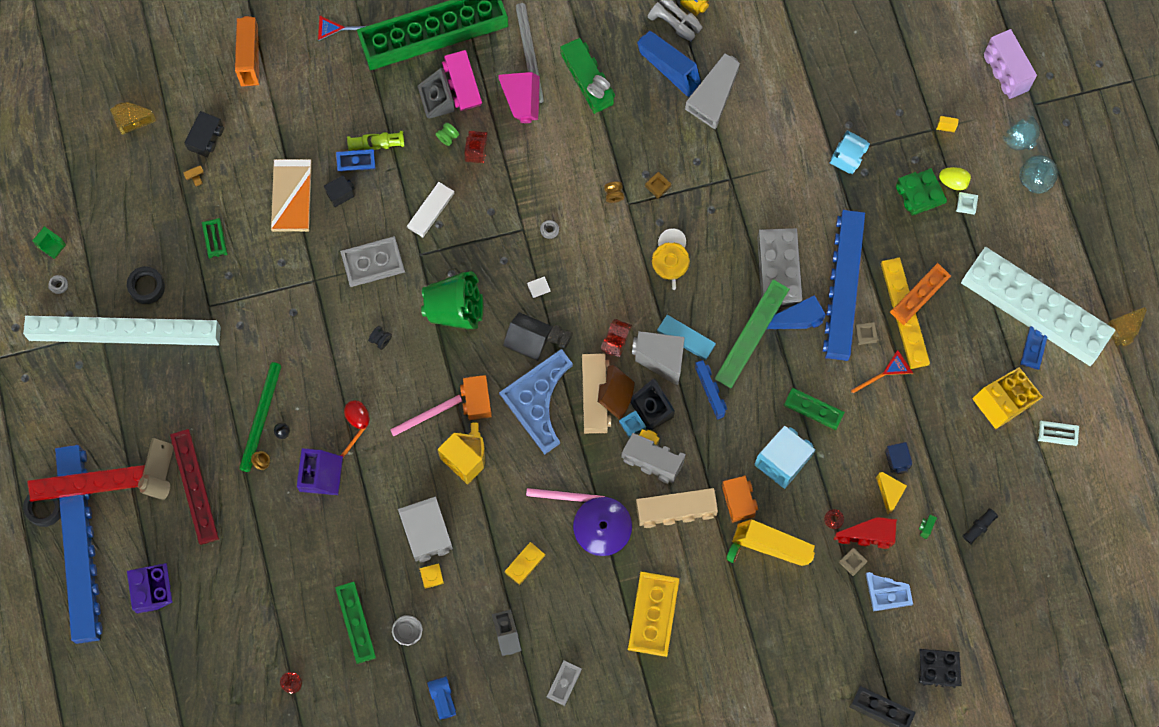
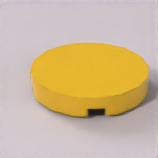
M675 242L660 245L652 257V265L657 275L668 280L678 279L684 275L690 264L689 254L686 249Z

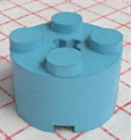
M847 130L843 135L844 139L839 142L829 163L847 173L853 174L862 161L861 157L866 153L870 143Z

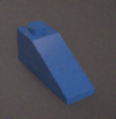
M814 295L776 314L767 329H807L811 326L816 328L823 323L826 314Z

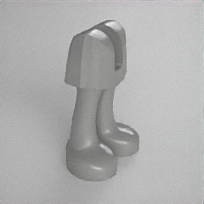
M660 0L648 14L650 20L660 17L667 21L676 30L677 35L688 41L693 40L695 37L694 32L699 33L703 28L692 13L686 14L673 0ZM665 8L670 9L675 15H677L681 22L674 16H672Z

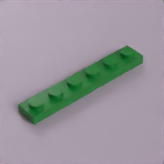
M774 279L772 280L716 375L715 379L732 389L790 290L788 287Z

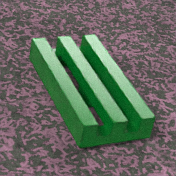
M221 219L202 222L209 259L213 258V256L219 257L222 254L228 255ZM216 223L218 225L222 250H219L214 226ZM207 225L211 227L215 248L213 252L211 250Z

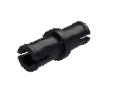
M989 508L962 535L964 540L972 545L982 533L987 531L988 526L998 518L997 513Z

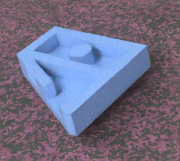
M870 572L866 573L873 611L913 605L909 584L896 582L886 577H879Z

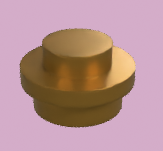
M259 451L251 456V461L257 469L265 470L269 466L270 457L266 452Z

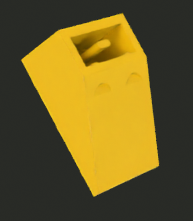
M1018 367L984 387L972 399L994 428L997 429L1042 399L1043 396L1022 369Z

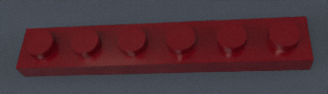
M189 429L170 434L198 542L200 545L219 540L191 432Z

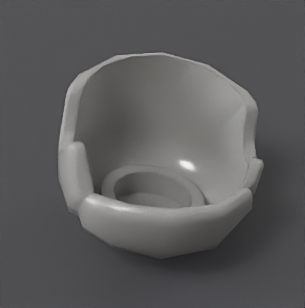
M404 615L393 623L392 635L394 640L400 645H413L422 636L423 628L421 622L414 616Z

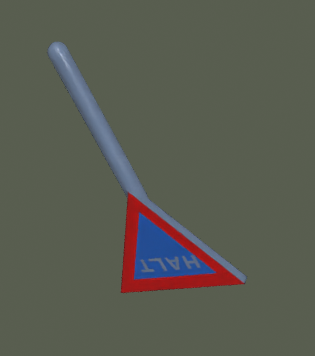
M319 16L318 41L341 30H357L366 26H341Z

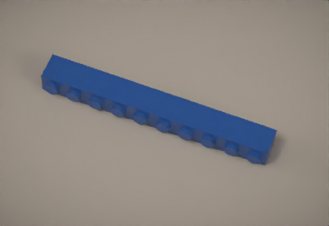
M79 445L55 448L57 476L88 473L84 462H87L86 451ZM90 494L61 497L59 499L71 641L76 644L100 640V634H102L101 622L98 623V615L101 614L100 604L96 600V595H99V588L94 576H97L96 564H93L95 547L91 544L94 532L89 522V519L92 518L91 507H88Z

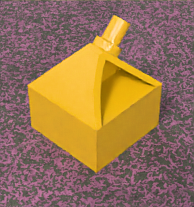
M471 423L469 435L453 433L438 448L440 459L467 485L484 469L485 464L484 442L479 433L478 423Z

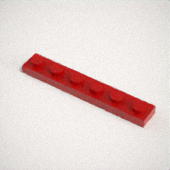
M145 465L28 480L30 502L138 487Z

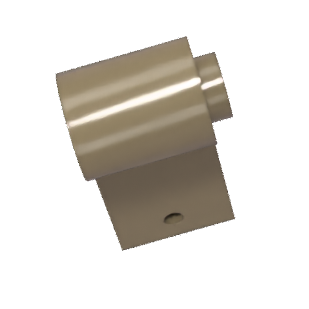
M152 438L143 476L138 483L140 493L161 500L168 496L170 482L165 480L173 452V444Z

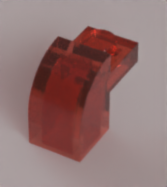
M469 131L468 137H466L465 162L485 163L487 132Z
M614 319L610 325L607 337L602 343V351L609 355L620 357L628 340L632 325Z

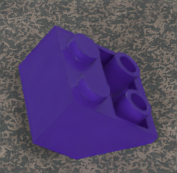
M302 449L297 480L299 492L338 495L343 457L322 450Z
M167 563L127 571L131 605L134 612L138 614L158 610L173 603Z

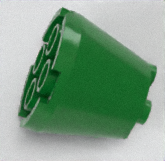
M472 271L462 272L423 287L424 305L421 307L422 316H426L428 321L434 324L463 329H477L478 321H482L484 306L483 294L479 293L476 284L479 282L476 274Z

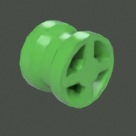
M446 122L443 125V129L436 132V136L442 143L450 146L452 140L457 138L459 133L451 124Z

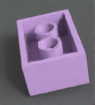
M1010 29L991 37L984 52V58L988 64L990 63L995 78L999 79L1004 94H1007L1009 99L1028 92L1037 74L1012 30Z

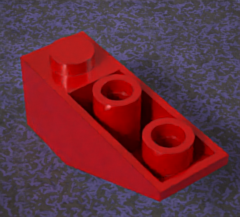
M876 517L837 532L834 540H838V543L841 544L857 542L860 546L875 544L878 545V548L888 549L895 543L897 519Z

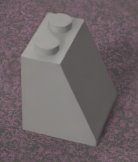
M638 331V338L634 337L632 354L636 355L635 361L671 383L679 384L685 337Z
M436 497L398 509L415 561L425 562L431 559L430 556L436 554L442 556L448 554L449 550L453 549Z

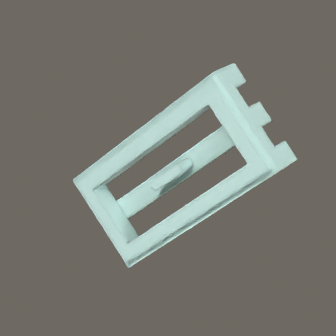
M1048 421L1039 422L1038 441L1078 445L1079 426ZM1044 427L1072 430L1074 433L1046 430ZM1044 434L1054 435V436H1061V437H1069V438H1074V440H1072V439H1065V438H1057V437L1044 436Z

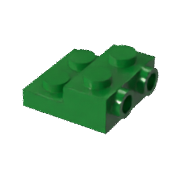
M932 168L920 173H911L899 178L897 181V192L899 195L902 194L904 206L907 211H910L912 216L947 202Z

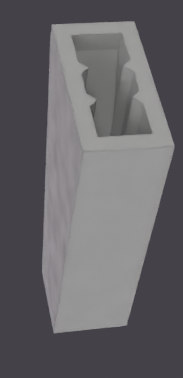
M724 54L686 101L685 110L713 129H716L738 74L740 65L738 60L733 56Z

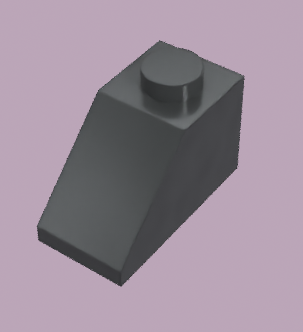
M511 610L492 614L502 656L520 652V642Z

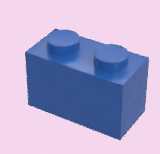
M374 149L336 152L338 172L375 169Z

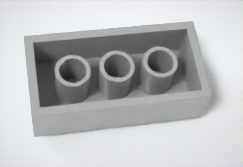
M797 228L759 230L757 241L761 299L774 279L790 289L779 308H790L802 302Z

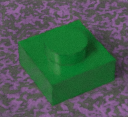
M929 515L927 519H922L919 530H922L920 537L927 539L930 536L937 517Z

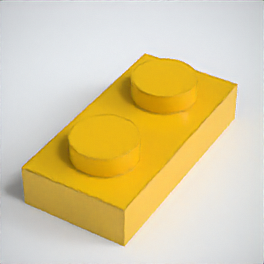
M530 542L505 570V573L520 585L545 557V554Z

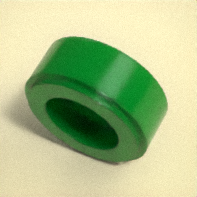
M737 543L732 544L727 554V561L731 563L736 561L741 545Z

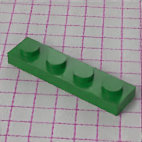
M355 582L335 587L356 663L359 664L376 659Z

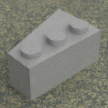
M632 433L622 452L621 458L628 465L634 466L635 464L641 467V471L649 475L652 473L658 476L660 481L666 484L669 482L673 484L684 464L686 454L680 452L678 456L669 452L670 448L666 446L661 448L655 445L654 441Z

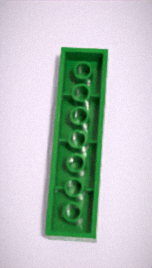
M449 0L357 29V34L369 70L371 71L507 28L508 16L502 0Z

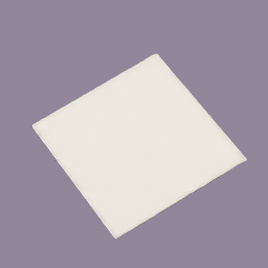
M545 276L527 283L533 298L551 292Z

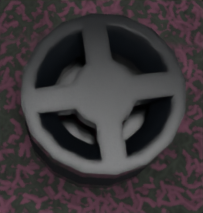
M377 326L372 331L368 341L377 344V347L382 350L389 343L392 334L383 331L381 326Z

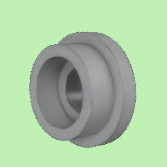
M547 220L542 223L540 232L543 237L552 239L558 235L559 226L555 221ZM547 228L553 229L552 232H547L546 230Z
M61 275L53 276L49 281V289L55 294H61L68 288L67 279ZM57 283H62L59 288H56Z

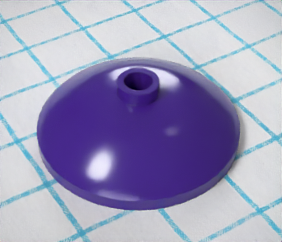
M597 497L587 501L579 508L574 518L573 530L577 542L584 550L593 555L608 556L617 553L627 544L632 532V521L629 512L620 502L608 497ZM601 522L607 524L605 529L600 528L599 524Z

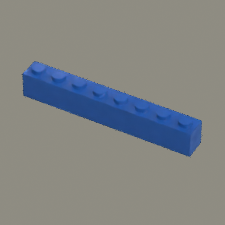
M843 210L841 216H837L836 227H839V234L836 233L834 239L837 251L833 252L832 262H835V269L831 270L830 280H833V287L830 286L828 298L832 299L831 304L827 306L826 313L830 318L829 322L825 324L824 333L828 334L827 340L823 342V351L826 352L825 358L848 361L851 354L865 213Z

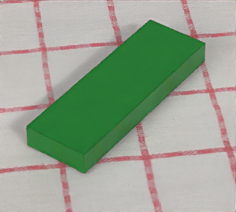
M795 388L791 389L784 403L785 407L834 430H837L845 413Z

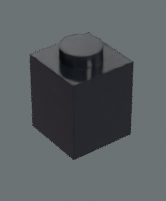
M343 175L324 185L325 192L334 207L354 197L352 190L355 188L350 180L346 181Z

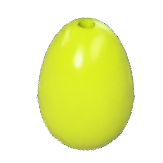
M949 167L941 170L939 178L949 188L964 190L968 188L971 175L965 169Z

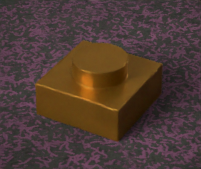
M657 172L645 184V187L659 199L672 184Z

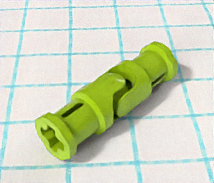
M403 131L388 134L387 132L382 134H366L355 138L347 136L349 151L378 150L381 147L389 149L392 146L405 147ZM370 138L373 147H370L368 145V141Z

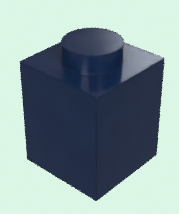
M907 442L887 446L885 454L890 472H897V474L908 472V469L912 466V460Z

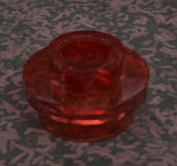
M832 509L825 514L824 522L827 527L838 529L844 523V516L839 510ZM836 516L838 518V521L833 522L831 520V517Z

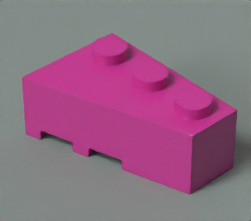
M466 50L444 56L442 66L444 72H447L449 77L447 80L449 88L453 90L455 95L453 97L455 107H459L461 112L481 106L482 101Z

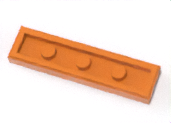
M937 263L890 313L904 326L951 275Z

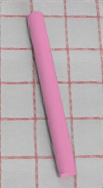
M457 395L390 429V431L395 436L461 403L462 399L460 395Z
M527 488L526 496L580 502H587L597 497H605Z

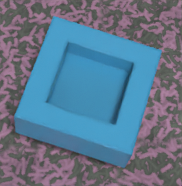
M636 411L619 420L629 438L632 433L637 434L642 429H646L644 422Z

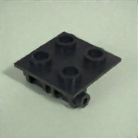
M919 649L921 672L919 683H922L923 686L934 684L935 687L938 685L953 688L962 686L960 652Z

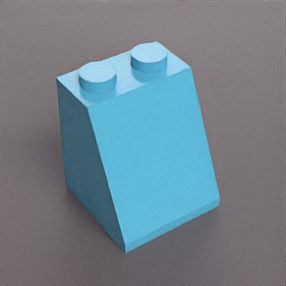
M784 426L759 453L755 466L786 489L812 457L815 449L810 441L801 439L793 428Z

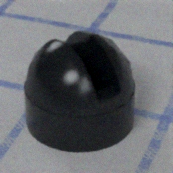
M285 423L275 425L274 434L278 439H285L289 436L290 430Z

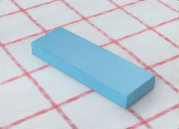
M666 315L657 329V332L660 334L685 337L683 348L705 361L716 345L713 341L669 315Z

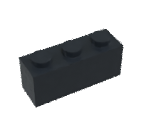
M862 686L857 688L849 705V708L889 727H910L916 713Z

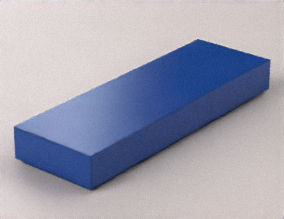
M1032 326L1029 327L1020 365L1039 370L1047 336H1043L1040 331L1034 330Z

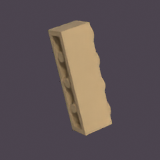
M582 354L584 434L607 433L608 427H611V415H607V409L597 402L599 385L606 383V371L609 366V360H605V354Z
M714 488L636 499L639 526H644V528L655 527L658 523L672 525L675 524V521L679 520L692 522L695 520L694 518L700 517L703 520L714 518V515H717L718 512Z

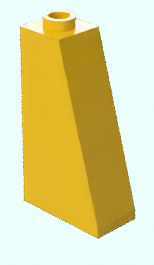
M752 519L737 525L732 540L733 543L800 566L811 563L815 552H813L815 545Z

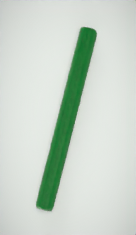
M272 362L270 364L240 464L241 471H251V456L256 452L281 370L279 363Z

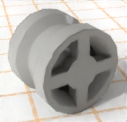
M595 75L593 83L587 86V90L593 96L603 98L604 91L609 89L610 83L605 78Z

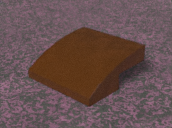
M615 365L608 366L606 383L599 385L597 402L618 419H621L631 402L635 382Z

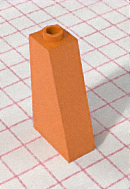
M250 16L237 18L235 72L241 86L259 85L258 24L256 18Z

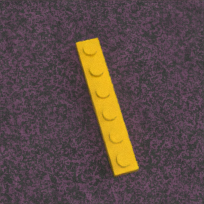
M900 258L881 262L893 308L910 292ZM916 313L904 326L897 320L910 369L928 366L930 361Z

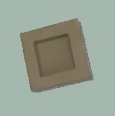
M875 322L855 325L858 345L877 343Z
M852 548L839 563L854 576L868 561L855 548Z

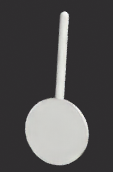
M668 229L660 235L658 245L675 242L685 248L686 237L678 229ZM672 279L673 290L676 289V279Z

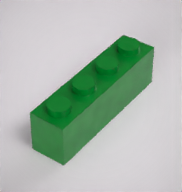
M579 37L560 46V55L593 114L612 106L615 94L613 89L609 87L608 90L604 91L603 98H597L587 90V86L593 83L595 75L605 79L606 77L603 72H599L596 59L594 57L591 58L586 42L583 43Z

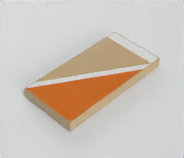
M274 159L272 232L310 230L311 159Z

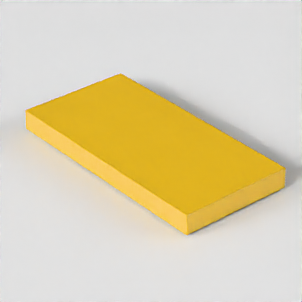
M640 572L628 645L629 651L667 657L680 578Z

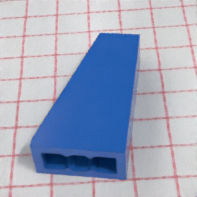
M649 31L639 39L637 44L640 53L686 96L690 97L701 84L696 63L652 31Z

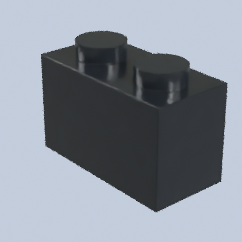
M200 111L184 142L187 150L208 158L210 152L212 153L216 147L217 138L224 131L221 119Z

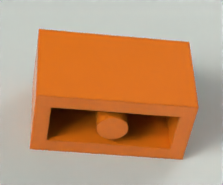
M486 375L463 378L464 384L460 385L461 396L466 397V403H462L464 415L468 414L469 420L492 417Z
M746 476L723 481L722 489L732 523L755 517L758 505L756 499L752 500L750 492H753L751 482L747 481Z

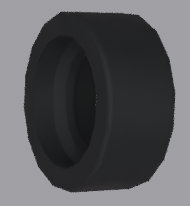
M142 266L130 273L127 279V289L136 302L152 304L162 297L165 291V283L161 274L156 269ZM143 276H152L156 279L157 287L151 294L140 295L135 290V283Z
M28 494L23 504L24 514L37 526L48 527L53 525L61 518L60 499H52L55 509L49 517L38 518L32 511L35 501L30 502Z

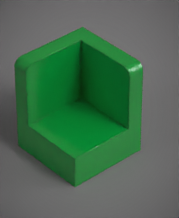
M45 226L32 240L37 248L53 259L66 246L62 238Z

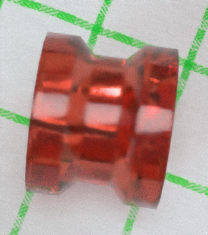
M287 672L281 677L280 685L288 694H295L300 691L302 680L296 673Z

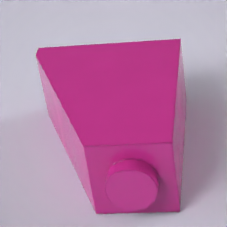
M533 72L499 75L498 79L513 116L520 120L521 123H531V120H538L540 77Z

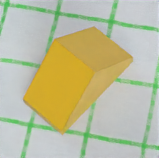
M881 472L877 475L876 479L886 512L891 514L907 485Z

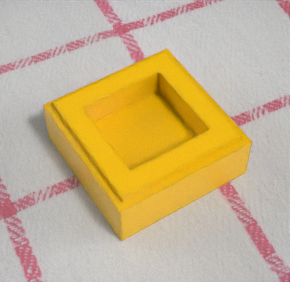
M940 116L936 130L955 133L959 119Z

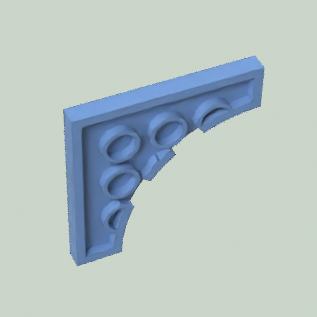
M562 349L499 392V395L544 455L560 444L551 425L549 405L557 382L573 366V363Z

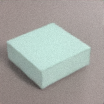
M959 192L956 212L975 215L978 195Z

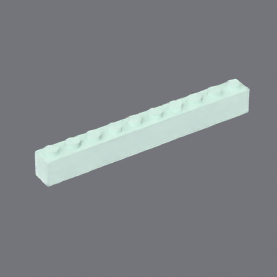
M25 316L23 334L29 341L219 345L221 327L217 320Z

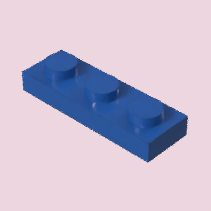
M703 360L696 362L695 370L717 419L723 418L727 407L724 400H720L718 396L719 388L717 383L712 382L710 377L712 375L709 365H705Z

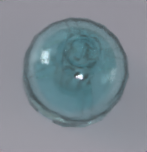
M1032 115L1028 116L1029 120L1025 121L1022 119L1007 131L1009 134L1007 137L1002 136V139L1010 148L1014 150H1024L1026 148L1031 150L1037 145L1036 140L1040 136V127Z
M1036 155L1027 159L1019 173L1021 184L1025 185L1030 192L1038 194L1049 191L1054 186L1058 177L1057 165L1052 159L1043 155Z

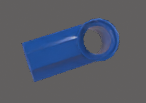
M447 676L427 682L439 719H446L456 715Z

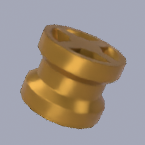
M610 182L604 185V190L607 192V202L615 203L624 199V193L621 191L623 188L621 182Z

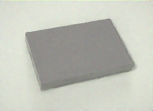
M395 236L340 251L350 287L405 273Z

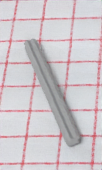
M524 3L517 4L516 12L528 72H533L539 76L526 5ZM540 83V84H539V103H543V101H544L543 99H544V98H543V93H542V88H541V83Z

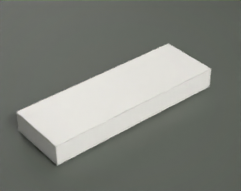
M438 182L407 225L408 229L424 237L454 195V191Z

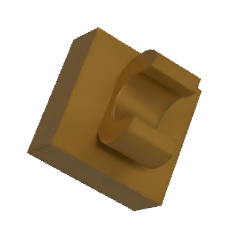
M201 165L183 172L186 180L192 179L196 187L203 184L199 176L204 174Z

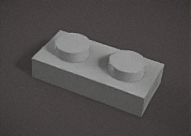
M563 661L547 698L565 706L582 669L567 661Z

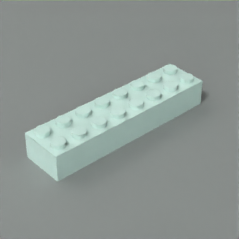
M987 247L982 250L961 284L1028 327H1034V330L1037 329L1043 336L1046 335L1048 340L1089 366L1095 362L1115 332L1114 328Z

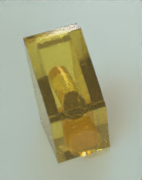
M129 102L119 103L110 109L122 135L156 121L151 110Z
M1145 307L1113 319L1107 324L1115 329L1111 337L1116 346L1121 344L1127 346L1134 342L1133 339L1138 335L1147 311Z

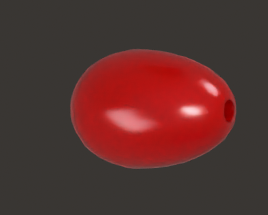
M356 400L350 401L345 405L344 415L346 420L355 428L365 429L370 421L366 406Z

